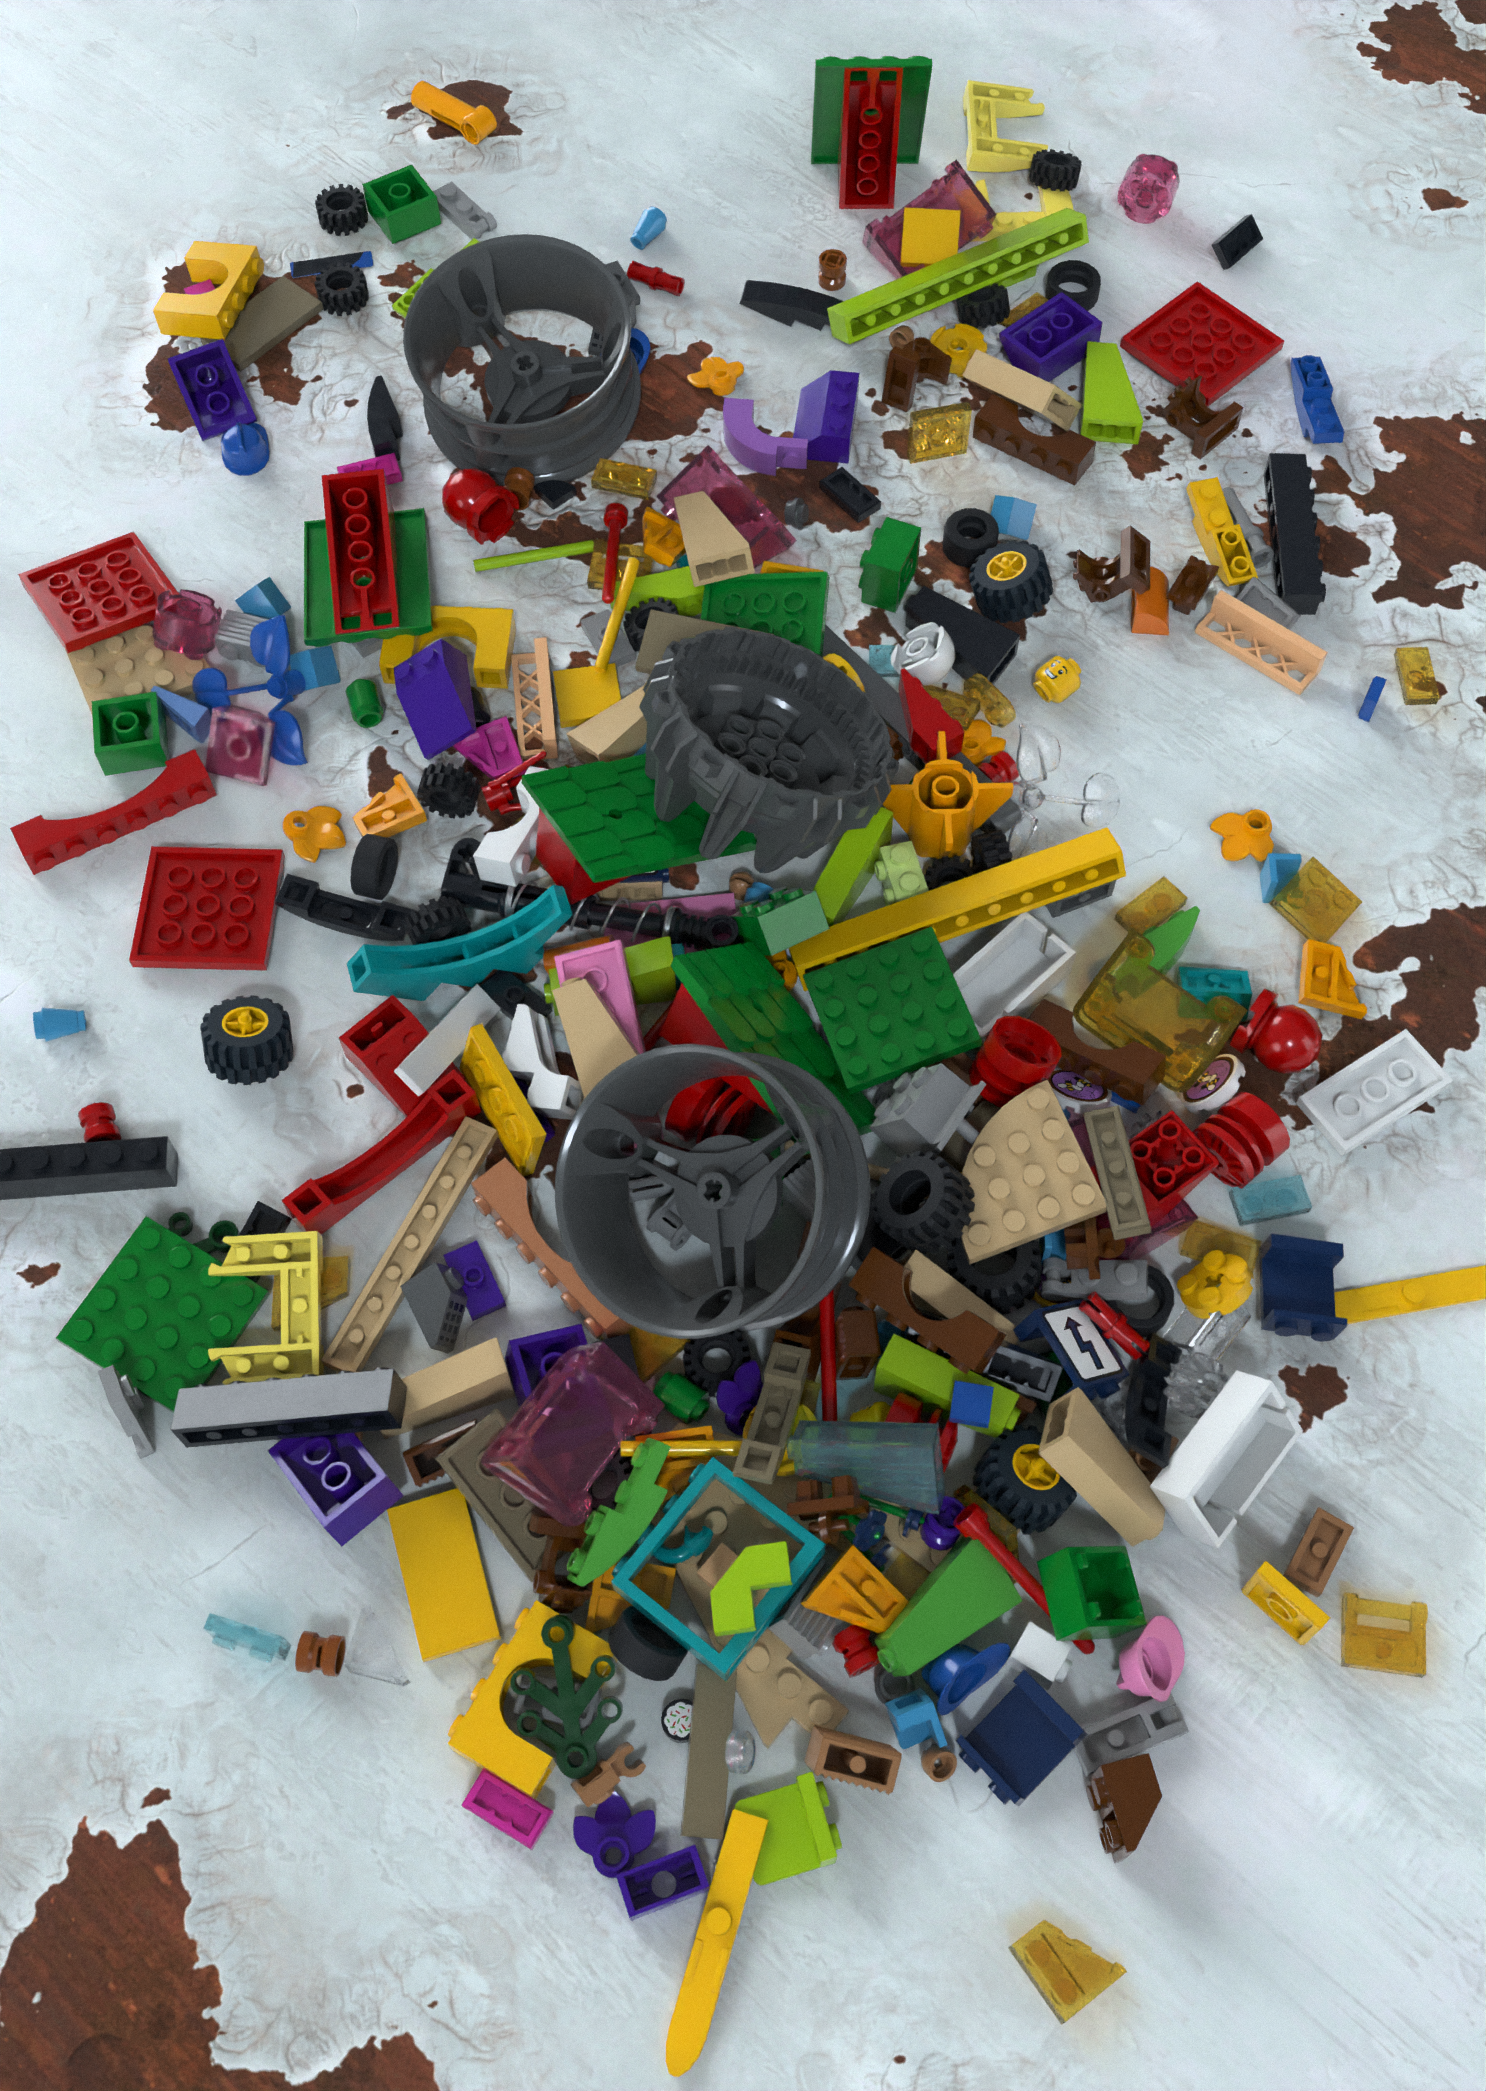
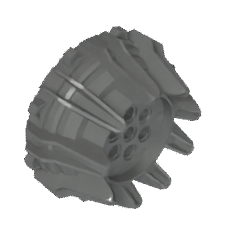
M725 626L724 630L706 631L697 634L695 637L683 638L680 642L672 641L667 646L662 656L663 661L655 663L644 685L643 690L645 694L639 705L647 721L645 774L650 779H655L654 807L656 815L660 820L672 821L693 801H696L697 804L710 814L699 846L701 856L709 860L717 859L741 830L758 834L754 855V868L760 873L773 872L796 856L806 859L847 830L867 827L892 790L890 781L893 780L898 772L899 762L893 758L895 753L890 744L891 739L886 724L878 713L879 708L849 676L835 665L824 660L820 655L801 645L791 643L790 640L764 632L738 629L737 627Z

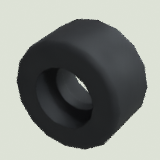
M964 508L954 512L947 519L944 526L943 552L954 564L971 568L972 564L976 563L975 559L979 555H984L985 550L997 546L999 537L998 523L992 515L984 510ZM965 537H974L977 539H968Z

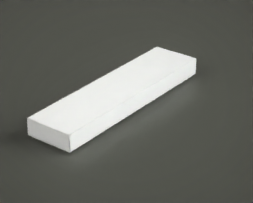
M476 984L403 1060L394 1072L419 1097L463 1051L470 1027L481 1023L485 1026L501 1008Z

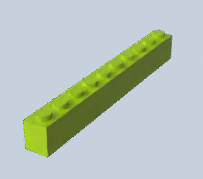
M1065 208L829 307L827 311L832 336L847 344H852L1089 243L1086 215Z

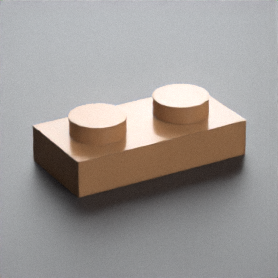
M1318 1507L1283 1576L1291 1583L1318 1598L1322 1594L1354 1527Z

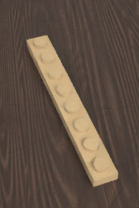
M467 1116L464 1118L321 1359L324 1366L337 1372L362 1371L405 1297L400 1286L417 1275L498 1138L496 1129Z

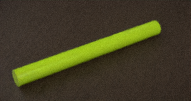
M593 540L475 559L473 562L475 572L592 553L595 552Z

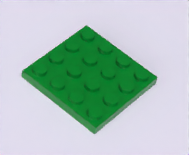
M828 572L747 574L705 584L701 620L774 634L775 636L790 640L791 643L801 645L822 657L830 577Z
M932 927L803 975L804 982L849 1095L902 1076L906 1072H913L922 1067L982 1046L979 1032Z
M145 1216L57 1335L56 1339L102 1369L113 1365L121 1376L125 1374L129 1376L133 1387L137 1386V1389L142 1394L174 1413L179 1389L194 1388L199 1384H208L222 1364V1359L214 1362L211 1361L208 1349L234 1347L270 1293L267 1289L245 1276L208 1275L211 1263L222 1266L223 1263Z

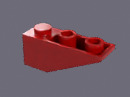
M905 668L901 669L899 695L911 749L925 764L937 760L938 731H945L947 759L960 753L964 739V730L960 722L952 719L944 711L940 701L928 694L917 677H912Z

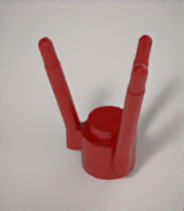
M541 751L503 776L481 787L491 812L499 809L500 814L503 815L511 811L522 810L520 803H508V801L514 799L510 788L519 784L522 775L514 779L512 778L546 757V751Z

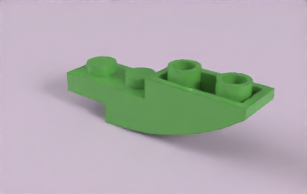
M1194 906L1185 912L1180 910L1160 927H1150L1141 935L1138 951L1129 954L1121 964L1113 969L1107 967L1100 971L1094 978L1090 995L1098 1006L1124 990H1127L1132 998L1136 999L1158 983L1173 968L1183 954L1191 938L1200 909Z
M647 1438L644 1444L640 1443L631 1460V1465L634 1468L628 1481H622L616 1492L615 1502H617L615 1510L600 1504L598 1510H593L584 1526V1533L587 1535L580 1549L576 1548L573 1551L567 1564V1570L570 1571L567 1577L568 1580L583 1587L601 1576L624 1556L647 1529L668 1492L667 1489L656 1485L655 1481L668 1455L670 1446L651 1438Z

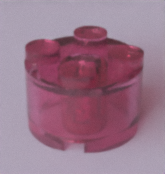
M1140 154L1129 165L1118 190V203L1120 206L1122 205L1128 218L1138 223L1150 224L1168 214L1180 183L1177 164L1159 155Z
M180 589L179 595H170L171 590L162 592L158 596L152 630L154 646L161 650H172L182 653L191 660L203 659L204 654L211 652L216 646L215 635L218 633L220 625L221 607L217 609L212 598L196 591Z

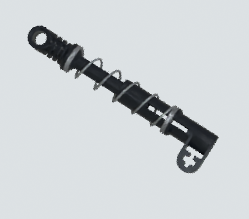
M464 838L459 840L451 851L442 882L441 897L445 896L446 899L454 897L455 900H459L462 907L499 913L505 919L536 900L548 888L538 887L533 880L522 884L520 880L517 887L480 880L473 855L481 843L473 838ZM466 863H469L473 875L468 874L469 870ZM596 893L593 894L594 896H589L570 905L573 915L563 924L569 926L570 932L573 930V927L589 930L592 925L600 926L601 937L604 935L606 928L634 932L630 939L631 942L635 940L637 933L660 938L670 936L671 945L682 943V946H684L686 943L687 948H692L694 945V948L699 950L702 946L704 951L740 944L738 925L730 916L717 915L712 918L709 917L707 921L705 916H700L698 919L697 915L694 914L689 918L688 913H684L681 908L676 906H670L667 912L662 914L660 907L655 902L649 904L644 911L631 909V905L625 897L619 898L613 905L601 903ZM621 900L626 901L628 908L619 907L616 905ZM651 906H655L658 909V913L647 911ZM721 933H727L730 935V937L724 941H719L715 939V937Z

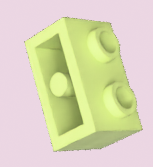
M912 841L879 847L878 861L874 862V870L877 880L882 881L884 887L883 897L886 906L929 891Z

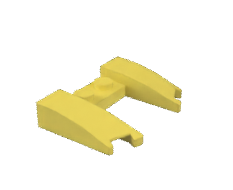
M972 80L967 81L963 95L964 116H967L969 142L966 150L967 171L1010 172L1031 168L1033 154H1036L1037 151L1048 150V145L997 138L996 118L1043 115L1044 104H1034L1028 100L1033 96V89Z
M985 179L976 181L975 185L965 189L962 187L958 188L963 242L989 241L1065 208L1074 210L1070 193L1066 189L1060 192L1059 189L1051 191V188L1043 189L1042 186H1038L1041 212L991 213Z
M318 1231L224 1237L222 1241L230 1245L231 1248L222 1266L211 1263L208 1275H280L281 1344L208 1349L211 1361L214 1362L222 1359L231 1377L222 1381L223 1384H230L233 1381L258 1382L272 1377L281 1379L300 1378L305 1374L324 1375V1365L321 1361L324 1356V1346L321 1344L320 1273H323V1236Z

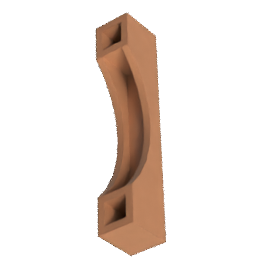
M506 1158L502 1159L471 1183L476 1195L472 1200L477 1209L485 1217L490 1214L496 1220L494 1225L504 1239L512 1238L518 1244L516 1250L527 1264L534 1262L540 1268L538 1274L549 1288L556 1286L563 1293L560 1296L563 1303L572 1313L579 1311L584 1316L585 1320H583L585 1327L596 1339L600 1336L604 1339L621 1336L634 1327L602 1305L585 1286L573 1265L561 1258L545 1243L534 1225L532 1214L533 1197L527 1180Z

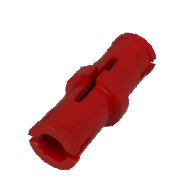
M632 261L627 270V276L630 280L648 285L649 289L654 291L659 289L675 296H680L684 289V278L663 272V269L655 266L652 268Z
M1096 1291L1089 1294L1087 1298L1097 1309L1094 1310L1083 1300L1079 1310L1084 1312L1102 1329V1335L1106 1339L1112 1338L1132 1360L1140 1358L1142 1354L1131 1343H1136L1146 1352L1150 1342L1145 1340L1126 1323L1127 1317L1121 1312L1117 1314L1098 1296Z

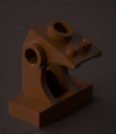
M918 337L914 341L908 342L903 349L895 346L889 353L881 402L908 412L913 405L916 383L923 382L925 378L944 385L947 384L952 358L925 337Z
M1199 375L1194 380L1188 377L1184 381L1187 385L1183 388L1179 385L1174 389L1175 391L1167 398L1170 403L1163 409L1162 413L1165 415L1166 421L1170 426L1194 441L1191 454L1201 460L1238 429L1244 407L1234 401L1222 411H1213L1205 405V396L1199 391L1202 376Z
M1130 525L1121 531V550L1112 559L1107 557L1092 559L1080 549L1077 550V560L1073 561V566L1077 568V572L1073 573V579L1078 580L1080 590L1086 592L1091 603L1106 602L1130 588L1141 595L1150 590V540Z
M531 1514L529 1530L547 1535L542 1569H537L535 1572L533 1592L539 1594L538 1601L550 1607L557 1613H572L583 1606L586 1600L590 1599L593 1581L582 1587L568 1580V1575L555 1574L556 1557L558 1550L573 1552L576 1548H581L587 1535L584 1533L586 1521Z

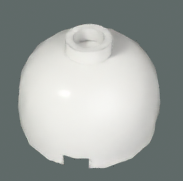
M933 622L922 624L905 635L909 640L902 647L899 643L895 646L891 655V665L899 675L900 670L905 668L912 677H917L923 686L939 683L947 677L955 660V649L951 637L942 626L938 627Z

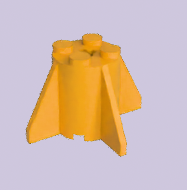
M938 731L937 760L925 764V769L919 773L917 771L913 778V784L891 785L892 790L883 805L887 810L894 812L893 818L907 833L909 841H912L918 856L942 859L945 856L951 858L962 856L966 852V848L971 842L972 833L1012 797L1014 787L1013 783H978L977 777L972 770L970 774L968 770L963 768L962 763L947 759L945 731Z

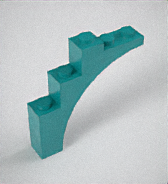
M552 885L536 900L515 914L466 935L418 945L381 946L363 944L346 963L353 991L387 997L394 995L396 998L425 1001L441 983L474 987L476 984L479 985L493 969L527 974L543 958V945L573 915L563 886Z

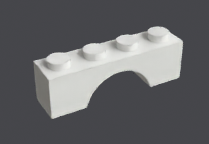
M529 766L524 775L548 769ZM522 779L517 785L516 790L522 812L526 815L521 821L508 829L486 834L473 855L480 880L517 887L523 875L529 871L531 862L536 855L539 806L521 783Z

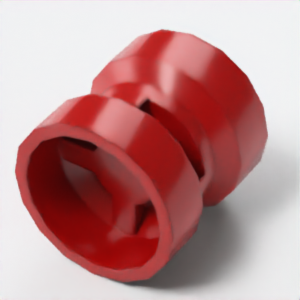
M999 751L992 756L989 763H982L977 767L993 783H1011L1019 777V769L1016 762L1004 751Z
M104 1102L93 1103L79 1111V1122L81 1127L85 1129L83 1136L85 1143L121 1140L120 1129L114 1124L116 1114L111 1104Z
M854 1624L836 1634L832 1643L835 1651L844 1655V1668L849 1678L858 1676L880 1663L877 1655L879 1648L869 1641L870 1630Z

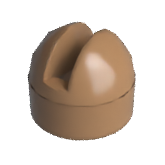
M905 325L895 328L889 336L891 346L903 349L908 342L914 341L913 330Z
M739 871L730 878L729 893H734L736 900H744L746 889L751 888L752 883L755 882L752 875L746 871Z
M932 1744L921 1755V1766L924 1772L935 1782H943L949 1779L956 1770L957 1759L945 1746L939 1748L937 1744ZM938 1760L940 1765L935 1768L934 1763Z

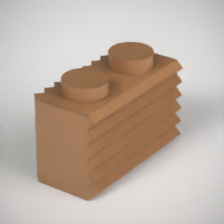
M814 1725L804 1762L816 1776L821 1774L824 1778L828 1776L832 1780L837 1778L840 1782L853 1783L856 1787L861 1785L864 1789L869 1787L872 1791L876 1789L880 1793L884 1791L889 1795L894 1790L902 1753H899L889 1744Z

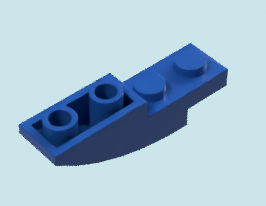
M1306 355L1299 358H1291L1293 394L1304 437H1310L1313 444L1342 443L1345 432L1331 400L1333 387L1321 357Z

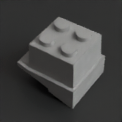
M942 1063L928 1068L922 1067L910 1074L906 1072L895 1082L893 1086L895 1092L891 1098L885 1100L875 1111L874 1115L877 1118L870 1126V1129L897 1155L896 1163H899L901 1157L906 1154L912 1157L915 1151H922L925 1154L929 1151L938 1156L955 1130L973 1146L980 1132L965 1119L974 1109L973 1103L986 1086V1083L981 1080L979 1084L970 1087Z

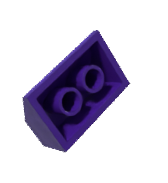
M1061 292L1001 331L999 338L1012 366L1050 382L1085 358L1087 341H1100L1103 322Z
M830 370L801 389L793 438L808 439L807 460L849 464L858 403L860 373Z
M582 1324L509 1340L505 1361L530 1447L538 1461L572 1453L613 1430L612 1419Z

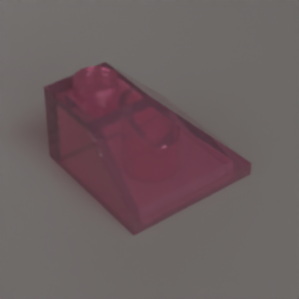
M235 705L213 708L205 765L206 771L260 786H267L275 722L259 711Z

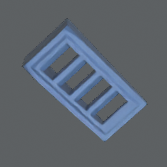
M153 686L151 692H157L166 716L201 744L204 743L215 728L208 708L161 687Z

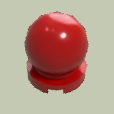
M477 468L459 470L449 477L442 488L444 512L454 524L467 529V533L479 544L483 545L488 540L493 543L497 542L513 526L514 521L511 520L514 508L519 509L518 497L505 486H499L487 472Z
M1264 989L1249 1009L1255 1015L1245 1027L1242 1025L1238 1027L1230 1046L1241 1054L1247 1049L1253 1048L1257 1060L1268 1070L1283 1074L1299 1073L1311 1065L1319 1056L1323 1035L1318 1022L1303 1008L1294 1005L1278 1006L1277 999L1279 994Z

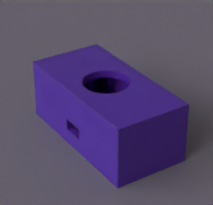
M696 1845L616 1875L631 1921L707 1892L710 1889ZM662 1871L671 1873L676 1880L675 1891L665 1898L657 1896L651 1887L653 1877Z

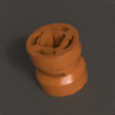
M829 249L822 252L819 256L820 271L818 283L827 291L839 290L846 283L847 257L842 251Z
M520 467L509 469L504 479V486L518 497L519 509L514 508L516 511L524 510L529 506L530 493L535 483L533 474Z
M303 1631L296 1651V1671L311 1673L313 1670H320L326 1676L338 1677L345 1656V1636L330 1635L328 1638L320 1637L317 1632Z

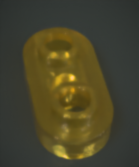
M976 673L965 680L963 690L965 699L971 705H975L981 710L990 724L1004 728L1015 720L1016 713L1013 705L987 678Z

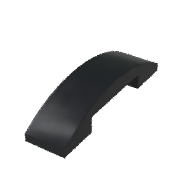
M286 874L275 899L277 906L317 925L349 935L382 941H404L407 934L404 926L406 925L405 921L407 917H411L410 913L414 910L386 901H382L381 906L320 890L319 882Z
M1151 1332L1146 1338L1150 1342L1149 1348L1146 1352L1141 1349L1140 1353L1142 1356L1137 1359L1131 1377L1125 1408V1432L1128 1444L1133 1451L1165 1468L1169 1465L1172 1435L1164 1431L1170 1384L1179 1378L1182 1350Z

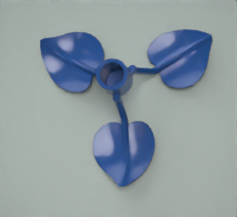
M279 615L257 624L250 635V647L253 657L259 664L266 665L265 670L267 673L273 674L267 683L227 690L225 674L216 668H206L200 670L195 675L192 689L196 702L208 708L213 721L224 720L230 714L231 701L229 696L267 689L271 696L283 699L268 713L270 721L264 722L261 726L262 742L267 752L277 761L287 765H303L308 762L304 755L300 726L291 713L281 709L287 703L294 701L293 696L304 692L305 679L300 671L288 669L290 665L289 634L285 615Z

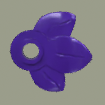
M749 1360L742 1364L735 1372L733 1382L721 1380L717 1389L716 1400L720 1410L725 1413V1424L736 1435H743L745 1422L753 1408L758 1404L764 1383H762L760 1370L755 1360Z
M616 1791L599 1804L595 1818L577 1816L574 1818L573 1835L577 1846L583 1852L593 1856V1863L597 1871L608 1878H617V1874L631 1869L634 1855L641 1853L650 1846L656 1829V1819L653 1810L641 1811L632 1816L627 1803ZM611 1849H618L622 1854L621 1860L616 1864H610L606 1861V1854Z

